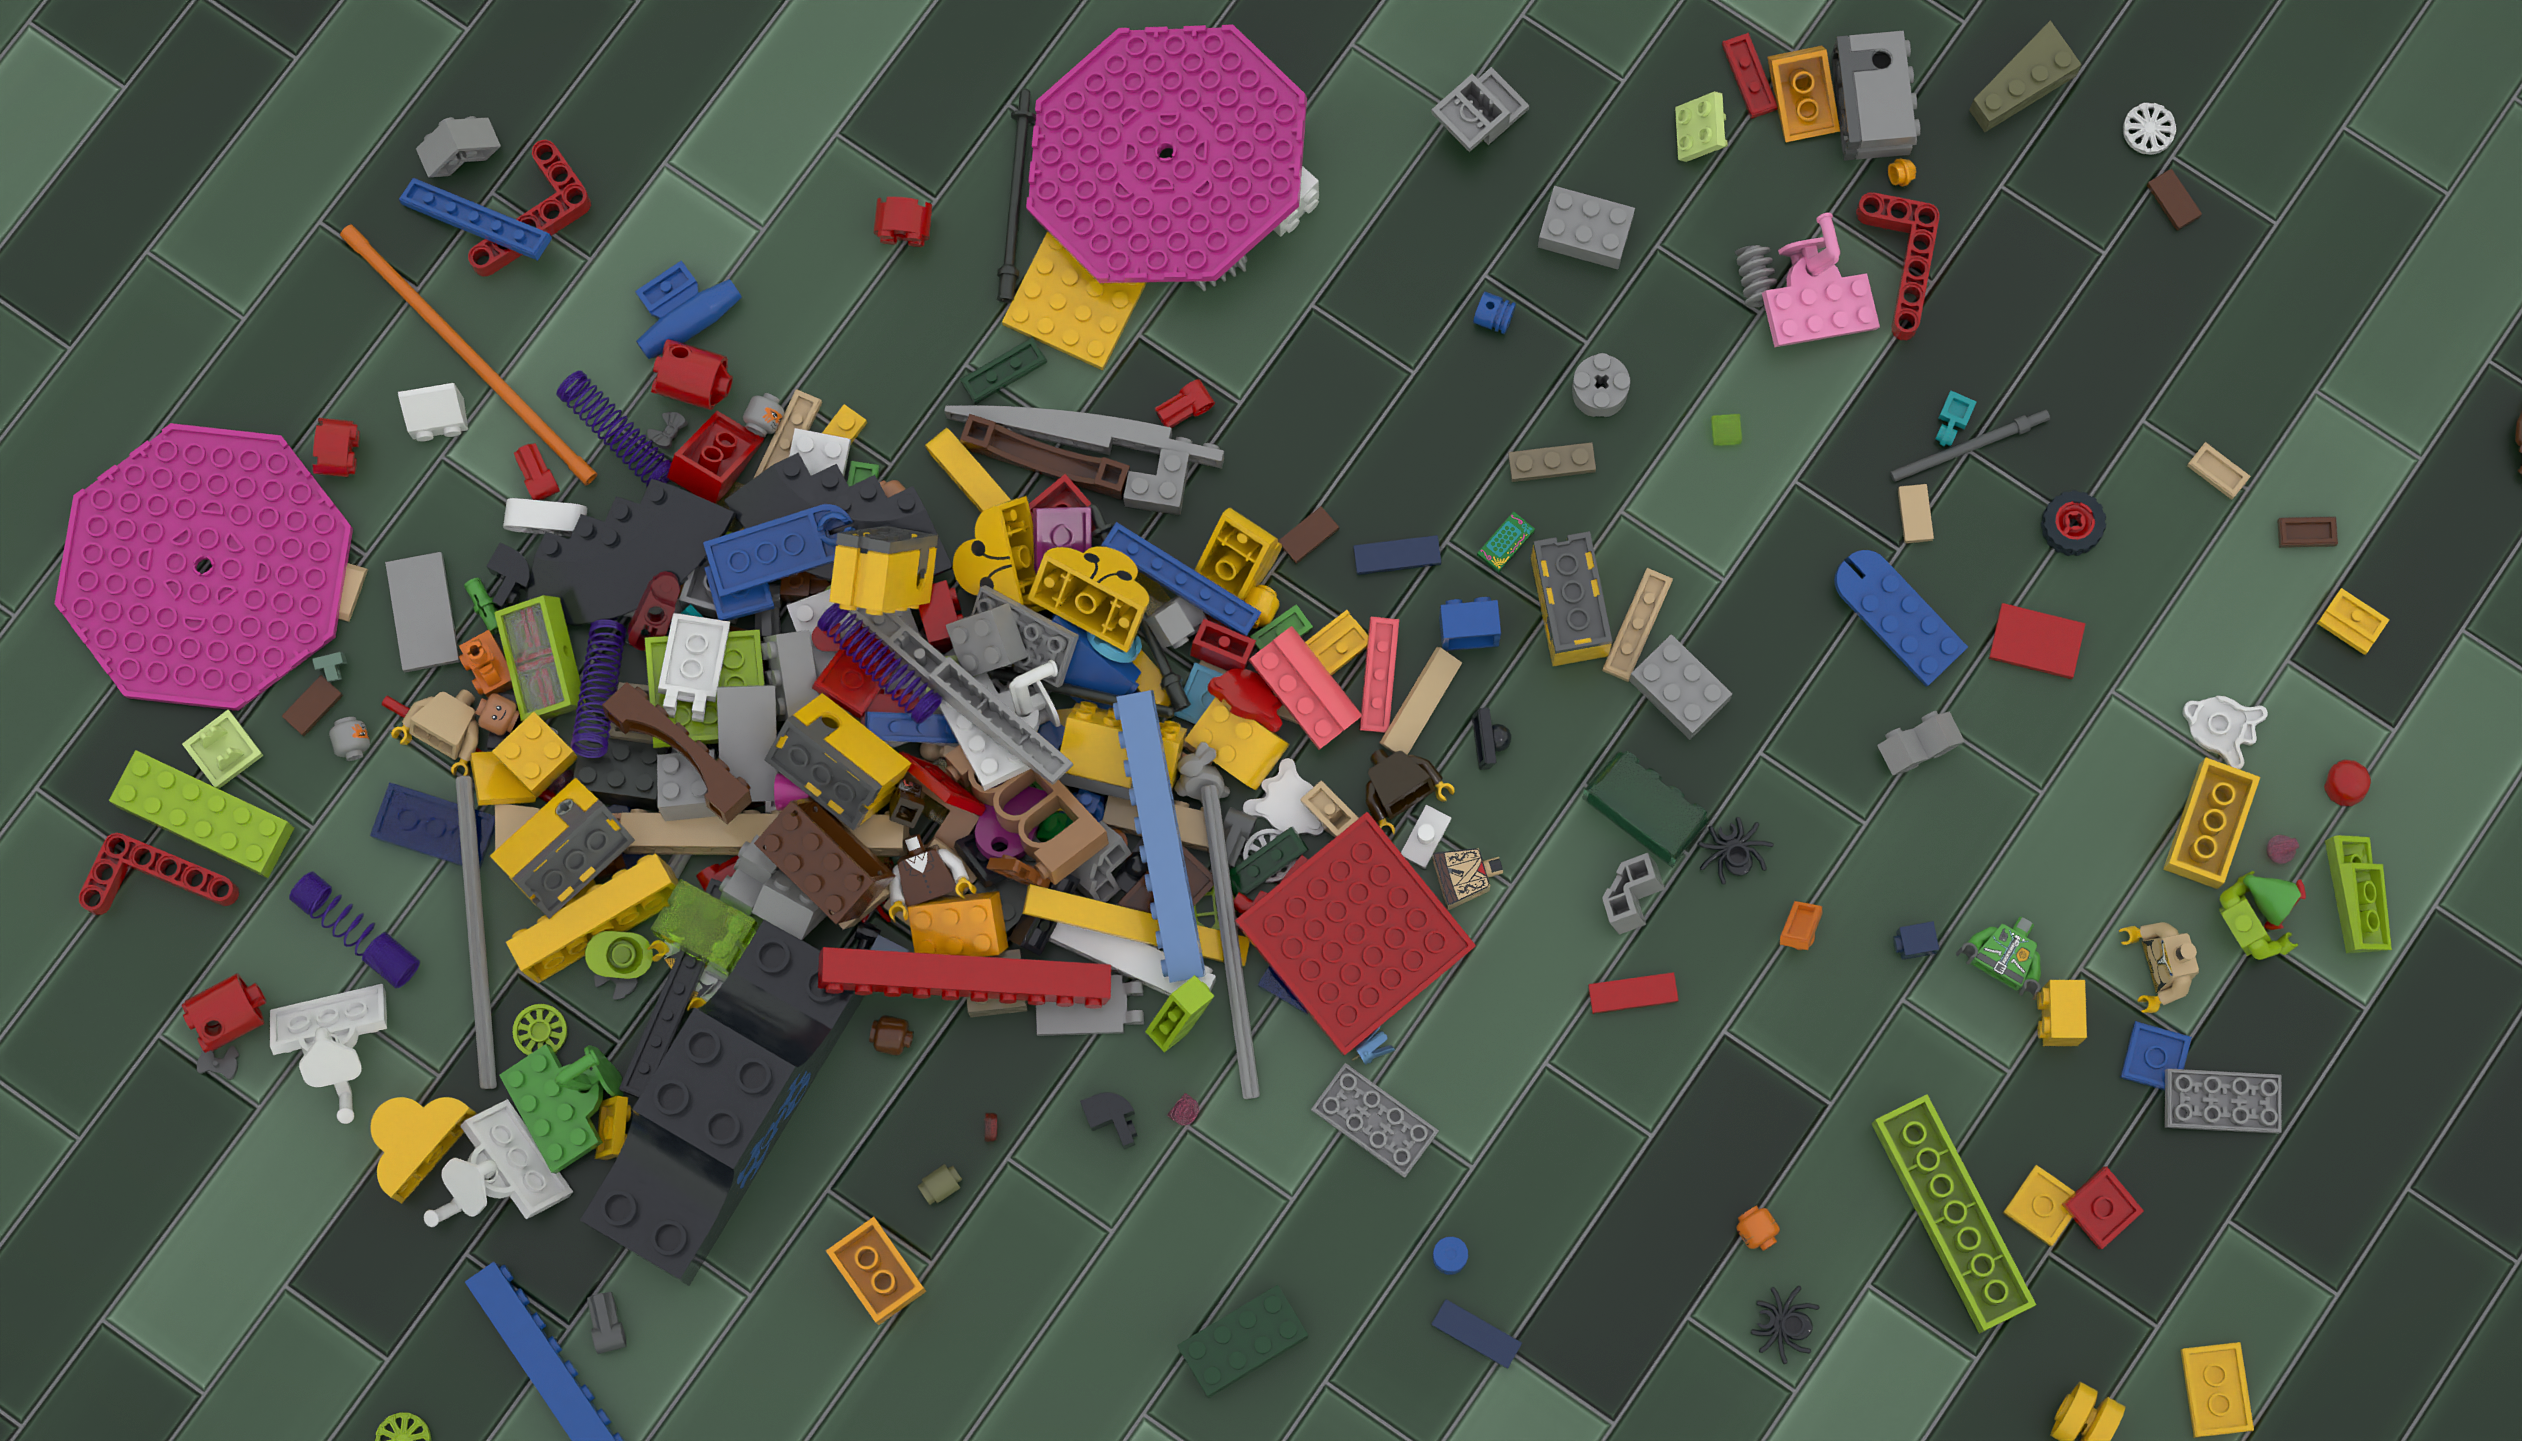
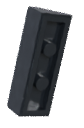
M1069 874L1056 885L1050 882L1048 889L1073 895L1080 879ZM1022 914L1009 939L1040 956L1058 922Z

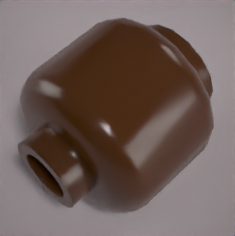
M883 1015L879 1021L874 1020L869 1042L873 1043L874 1049L878 1052L898 1056L902 1054L905 1047H911L914 1031H909L907 1020Z

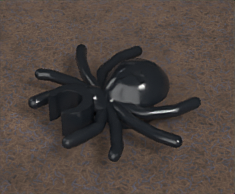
M1740 817L1735 818L1739 831L1738 835L1737 828L1732 823H1730L1732 834L1729 836L1723 834L1721 826L1718 836L1715 833L1714 827L1709 826L1708 829L1714 842L1719 845L1706 844L1702 841H1699L1697 844L1702 848L1720 851L1715 852L1700 866V870H1704L1709 863L1721 856L1718 859V876L1721 884L1724 885L1726 880L1723 875V861L1725 860L1727 869L1733 875L1742 876L1747 874L1752 868L1753 860L1749 853L1751 852L1759 861L1762 870L1766 871L1767 867L1762 856L1754 848L1748 846L1773 847L1774 844L1768 841H1747L1757 831L1759 827L1758 822L1754 823L1752 829L1744 837V828Z
M1797 1286L1791 1292L1784 1304V1308L1775 1287H1771L1770 1290L1774 1295L1777 1308L1775 1305L1758 1300L1756 1302L1757 1306L1768 1308L1773 1313L1769 1310L1760 1311V1314H1767L1770 1317V1322L1767 1325H1762L1761 1323H1757V1325L1762 1329L1769 1330L1752 1329L1751 1334L1756 1336L1772 1335L1767 1343L1759 1349L1760 1353L1765 1352L1778 1337L1779 1354L1783 1364L1788 1363L1784 1352L1783 1337L1785 1343L1793 1349L1803 1353H1811L1810 1348L1800 1347L1789 1339L1803 1340L1813 1330L1811 1319L1804 1313L1794 1311L1805 1308L1819 1310L1820 1308L1816 1304L1803 1303L1793 1305L1789 1309L1793 1299L1802 1289L1801 1286Z

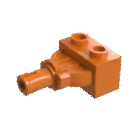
M490 630L459 646L463 653L459 656V659L466 671L470 669L473 671L476 678L472 680V683L479 695L485 694L489 698L491 694L504 693L513 688L506 658Z

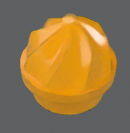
M1900 158L1896 159L1894 163L1889 164L1888 176L1893 185L1907 186L1915 179L1916 167L1910 160Z

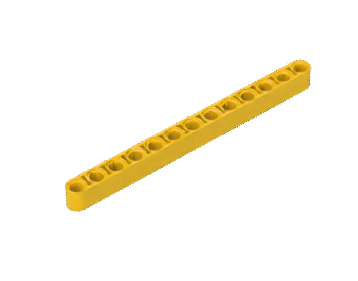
M947 427L925 445L930 455L981 513L987 508L1011 500ZM1141 649L1137 658L1132 661L1141 671L1136 680L1139 684L1136 690L1138 692L1153 690L1156 704L1169 707L1171 705L1166 691L1160 687L1162 679L1160 670Z

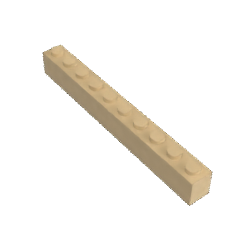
M632 809L630 813H621V825L635 839L623 852L625 854L738 855L743 844L746 841L751 843L756 834L761 836L782 811L774 810L771 811V814H760L756 810H745L743 814H738L727 825L718 816L665 821L660 811L658 813H648L643 809ZM886 811L884 815L871 816L854 831L839 820L875 856L907 855V849L903 840L909 836V827L890 821L889 811Z

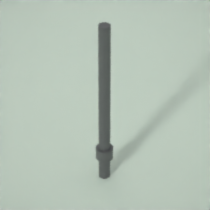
M2045 409L2028 417L2023 415L2015 418L2013 423L1891 471L1892 480L1894 482L2013 434L2018 433L2021 435L2031 431V427L2050 420V415Z

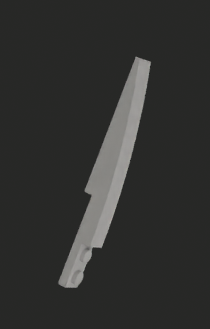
M960 405L945 406L944 410L946 419L966 423L969 414L994 421L996 424L1023 436L1110 455L1113 444L1158 455L1161 453V448L1189 453L1190 462L1221 469L1224 462V451L1220 450V447L1210 443H1204L1203 446L1192 444L1190 439L1176 437V440L1172 439V428L1141 421L1098 414L1029 407Z
M858 607L857 610L849 611L850 616L854 613L857 614L856 621L863 620L861 626H870L868 632H876L875 638H882V644L889 645V650L896 652L894 658L902 657L901 664H908L907 669L909 671L915 670L914 675L916 677L921 676V681L928 683V687L931 690L934 689V692L938 693L954 709L1052 785L1073 766V763L959 664L950 657H944L896 614L883 612V615H871L865 613V608Z

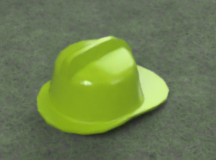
M603 931L594 935L587 943L585 960L590 970L597 975L630 979L637 978L646 973L652 963L653 951L652 949H647L650 946L648 940L639 934Z

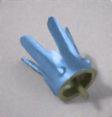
M1378 1027L1366 1039L1354 1047L1358 1055L1351 1060L1354 1061L1360 1057L1366 1065L1371 1063L1374 1058L1393 1052L1395 1049L1389 1045L1375 1050L1387 1040V1035L1383 1031L1374 1035L1380 1029Z

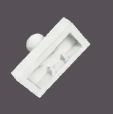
M1426 805L1401 854L1407 861L1426 869L1452 818Z

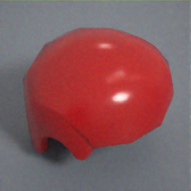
M2344 759L2331 767L2324 787L2333 802L2340 806H2353L2365 798L2371 785V778L2365 766L2354 760Z

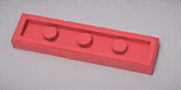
M1370 617L1361 714L1363 716L1360 718L1359 728L1361 731L1386 733L1389 728L1399 619Z

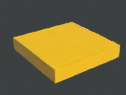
M493 752L471 753L470 762L478 806L532 803L536 801V797Z
M2035 1165L2003 1211V1214L2052 1247L2072 1218L2062 1204L2075 1191Z

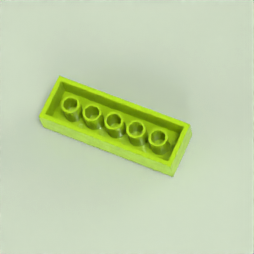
M135 750L109 799V802L117 808L266 878H269L294 830V827L289 822Z

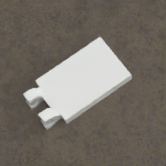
M673 613L658 686V693L666 694L663 708L669 717L675 718L677 701L680 700L693 702L692 721H704L706 702L716 701L730 622Z

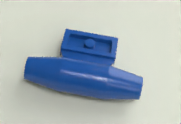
M681 260L635 291L649 313L659 319L636 342L648 359L656 357L663 353L664 344L667 339L685 343L719 320L742 296L730 279L699 292L697 281Z

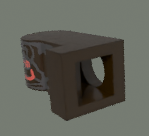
M901 779L896 784V790L891 796L889 820L914 829L925 806L924 799H921L922 785ZM898 811L906 814L909 818L899 815Z

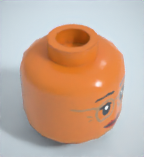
M1755 1206L1738 1217L1740 1222L1736 1229L1748 1248L1756 1249L1760 1247L1764 1251L1777 1243L1775 1236L1780 1232V1227L1768 1209H1759L1758 1206Z

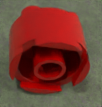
M887 197L886 202L878 198L873 233L880 238V242L883 244L895 245L897 240L908 241L909 246L924 247L925 241L929 240L932 204L925 202V207L918 205V199L906 197Z
M318 418L319 425H316L313 456L318 458L317 465L313 464V473L349 477V474L355 475L357 458H355L353 447H359L360 431H358V425L354 424V421Z

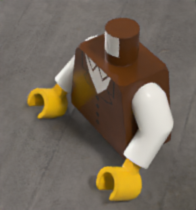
M920 834L909 836L903 840L908 854L899 858L898 864L892 870L896 877L889 884L890 902L892 905L889 909V915L894 923L895 914L899 911L903 912L905 921L908 919L909 915L903 906L904 904H906V907L916 905L955 890L962 899H966L963 895L966 887H969L973 894L976 893V887L968 881L969 877L963 862L950 851L940 849L937 844L924 848Z

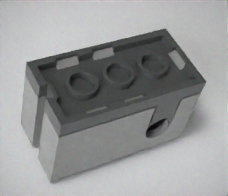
M1904 31L1849 35V37L1837 36L1831 60L1844 161L1855 160V158L1868 159L1910 155L1913 148L1912 145L1917 144V136H1920L1919 119H1914L1913 110L1917 109L1916 93H1911L1910 83L1914 82L1913 67L1908 66L1907 62L1911 49L1909 40H1905Z

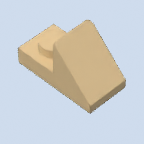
M1322 781L1300 799L1301 803L1321 822L1324 830L1334 837L1338 836L1359 819Z

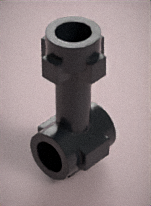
M859 922L854 936L855 939L859 940L856 949L868 950L869 945H873L877 936L880 935L881 929L876 928L877 925L869 922L865 924Z

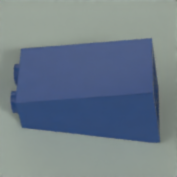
M1056 614L1050 618L1053 622L1079 635L1063 683L1119 696L1133 694L1139 686L1136 680L1141 674V671L1133 662L1120 663L1108 659L1092 647L1087 639L1086 630ZM1070 696L1078 703L1088 701L1097 704V708L1106 710L1113 708L1112 705Z

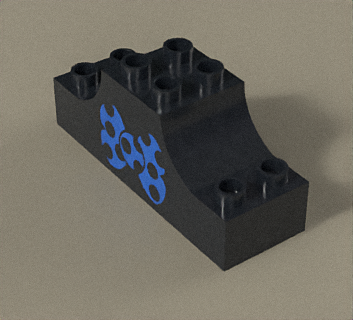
M763 920L725 982L703 1006L693 1009L632 1109L633 1120L623 1147L613 1167L580 1220L590 1228L690 1286L865 995H857L854 990H843V993L833 994L827 993L826 989L818 988L819 953L821 951L770 922Z

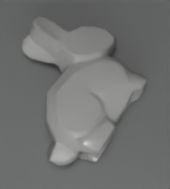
M1201 742L1193 754H1188L1178 761L1177 769L1181 774L1174 788L1180 796L1184 797L1187 795L1200 800L1201 803H1203L1201 787L1206 785H1217L1219 800L1230 794V789L1224 785V779L1217 768L1207 765L1216 758V750L1209 747L1206 742Z

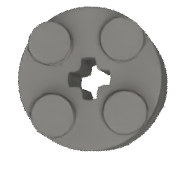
M1599 353L1581 362L1575 371L1572 384L1573 400L1579 410L1592 417H1609L1617 413L1624 406L1630 387V377L1626 367L1618 359L1605 353ZM1598 383L1601 385L1603 383L1606 385V387L1604 388L1601 386L1597 389L1596 384Z

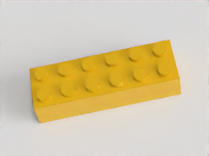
M656 853L654 855H646L637 861V865L628 870L623 869L615 873L612 879L605 884L591 887L587 894L578 900L572 899L568 901L550 919L544 915L537 920V924L529 929L524 928L515 932L512 935V939L508 940L506 944L520 970L538 984L584 957L587 943L594 935L603 931L626 932L686 897V894L672 868Z

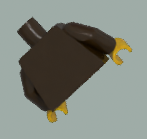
M1383 749L1375 751L1370 757L1371 762L1375 766L1368 771L1370 780L1366 784V805L1375 822H1378L1379 827L1389 826L1393 835L1395 828L1386 821L1385 818L1387 816L1391 820L1433 793L1435 791L1434 786L1437 788L1436 797L1442 802L1447 801L1441 794L1442 788L1448 789L1451 795L1455 792L1451 784L1441 781L1443 777L1427 759L1415 755L1407 756L1403 751H1397L1388 756Z

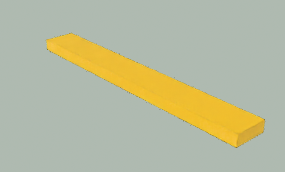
M1031 884L1028 885L1022 914L1158 946L1155 932L1160 931L1158 919L1153 920L1150 913ZM1197 925L1203 958L1224 962L1220 930ZM1238 935L1243 967L1246 963L1250 941L1247 937Z

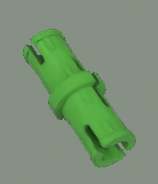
M477 577L465 583L464 588L475 605L473 607L475 613L480 614L487 629L492 634L499 633L494 613L497 609L492 602L494 598H490L480 578Z

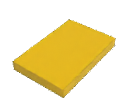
M2241 1343L2181 1349L2194 1438L2254 1431Z

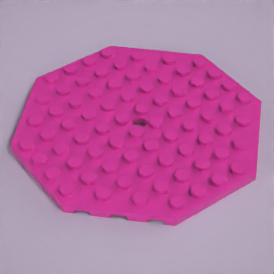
M1206 25L1184 26L1183 29L1145 27V30L1118 28L1036 100V123L1033 128L1032 139L1033 155L1029 171L1030 188L1026 208L1099 283L1216 281L1299 207L1307 97L1295 83L1234 25H1222V28H1207ZM1166 148L1173 149L1172 158H1161V151Z
M170 423L162 429V433L151 441L147 440L129 454L130 456L120 464L112 466L97 477L98 480L85 490L81 489L73 495L54 604L126 698L238 711L336 637L353 528L281 435ZM202 560H210L212 567L209 571L203 574L198 572V563Z

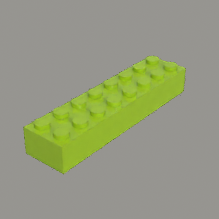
M1928 1094L1875 1119L1872 1126L1979 1334L2036 1306Z

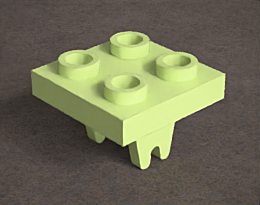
M1714 91L1675 107L1678 160L1687 162L1728 146V142L1725 140L1724 121L1726 120V114L1723 113L1722 93Z
M229 710L182 743L212 785L217 789H220L264 756Z

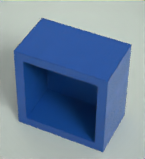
M1479 597L1474 599V602L1463 603L1460 599L1448 600L1445 602V605L1440 606L1439 622L1442 649L1450 651L1499 646L1501 629L1498 600L1491 601L1490 597Z

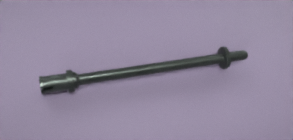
M1028 89L1020 91L1018 110L1011 112V118L1017 121L1004 265L997 270V276L1000 278L997 300L1003 303H1012L1014 300L1016 279L1019 278L1020 274L1015 267L1027 129L1028 122L1034 121L1036 117L1034 113L1029 112L1031 93Z
M1091 504L1089 505L1091 507V519L1096 528L1091 533L1092 538L1100 537L1103 543L1114 524H1106L1098 505ZM1145 611L1140 628L1162 675L1160 687L1166 691L1174 712L1181 711L1191 705L1181 685L1183 680L1181 675L1173 673L1160 643L1145 621L1148 617Z
M1001 668L987 672L990 680L998 679L1012 682L1014 678L1023 674ZM1040 680L1046 691L1113 706V703H1117V696H1119L1063 683L1062 686L1057 688L1044 680ZM1156 704L1158 716L1164 718H1172L1174 716L1173 708Z

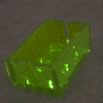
M680 879L667 900L670 908L663 907L651 930L656 937L729 976L743 954L740 947L736 945L737 941L741 947L746 949L759 928L757 921Z

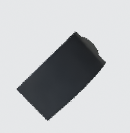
M500 542L486 567L491 574L504 580L492 601L498 609L502 610L517 604L521 595L520 589L528 592L532 569L518 551Z
M1105 1092L1080 1101L1092 1131L1114 1123L1123 1148L1127 1149L1135 1145L1133 1138L1138 1136L1132 1120L1125 1121V1118L1134 1115L1135 1112L1131 1104L1124 1097L1115 1093Z

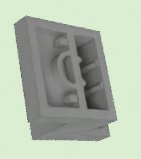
M1491 67L1478 79L1471 74L1432 108L1431 113L1470 152L1482 140L1488 145L1529 110V105Z

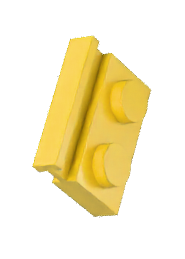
M2341 588L2317 624L2366 655L2389 619Z
M1346 610L1305 643L1330 675H1333L1367 648L1368 634L1350 615L1349 611Z

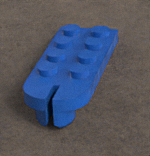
M823 504L703 542L719 597L722 598L834 562L837 533L830 535L829 531L852 524L851 517L845 510L836 505ZM847 527L843 532L853 531L855 528Z
M1870 550L1857 551L1838 565L1834 582L1839 596L1925 687L1932 683L1968 648L1880 554ZM1849 565H1854L1862 573V579Z

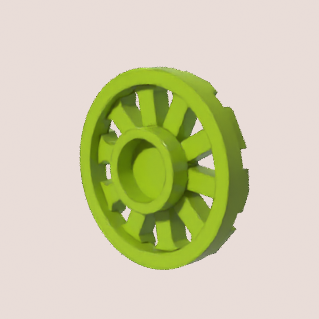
M546 1004L531 1005L521 1011L515 1019L513 1038L517 1047L526 1055L533 1053L532 1049L537 1042L539 1049L544 1045V1041L551 1045L556 1054L566 1041L567 1024L563 1015L554 1007ZM534 1010L537 1011V1019L535 1020L531 1016V1012ZM548 1010L549 1013L543 1020V1011ZM554 1016L559 1018L557 1022L550 1024ZM526 1018L530 1024H522L521 1020ZM562 1027L561 1033L552 1031L554 1029ZM519 1030L528 1031L527 1034L518 1035ZM549 1037L559 1039L560 1041L555 1045ZM531 1039L527 1047L522 1045L524 1041Z
M406 1412L388 1416L380 1424L375 1437V1441H381L382 1435L392 1438L387 1441H416L423 1438L425 1441H431V1433L424 1420ZM397 1418H402L401 1429L396 1422ZM411 1418L414 1420V1423L407 1429L408 1420ZM390 1424L395 1433L386 1430L385 1427ZM419 1426L423 1428L422 1433L414 1434Z

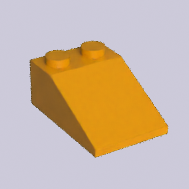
M1817 46L1768 56L1771 81L1785 142L1840 132L1827 50L1823 46Z

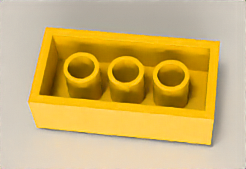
M2205 757L2199 764L2163 870L2219 889L2225 883L2260 777Z

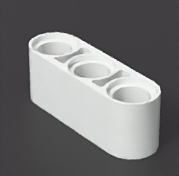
M510 498L506 502L503 528L514 532L534 534L549 532L558 536L571 537L580 515L587 516L588 508L572 503Z

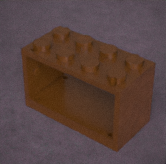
M812 797L790 801L754 842L835 924L859 918L896 877L831 812Z

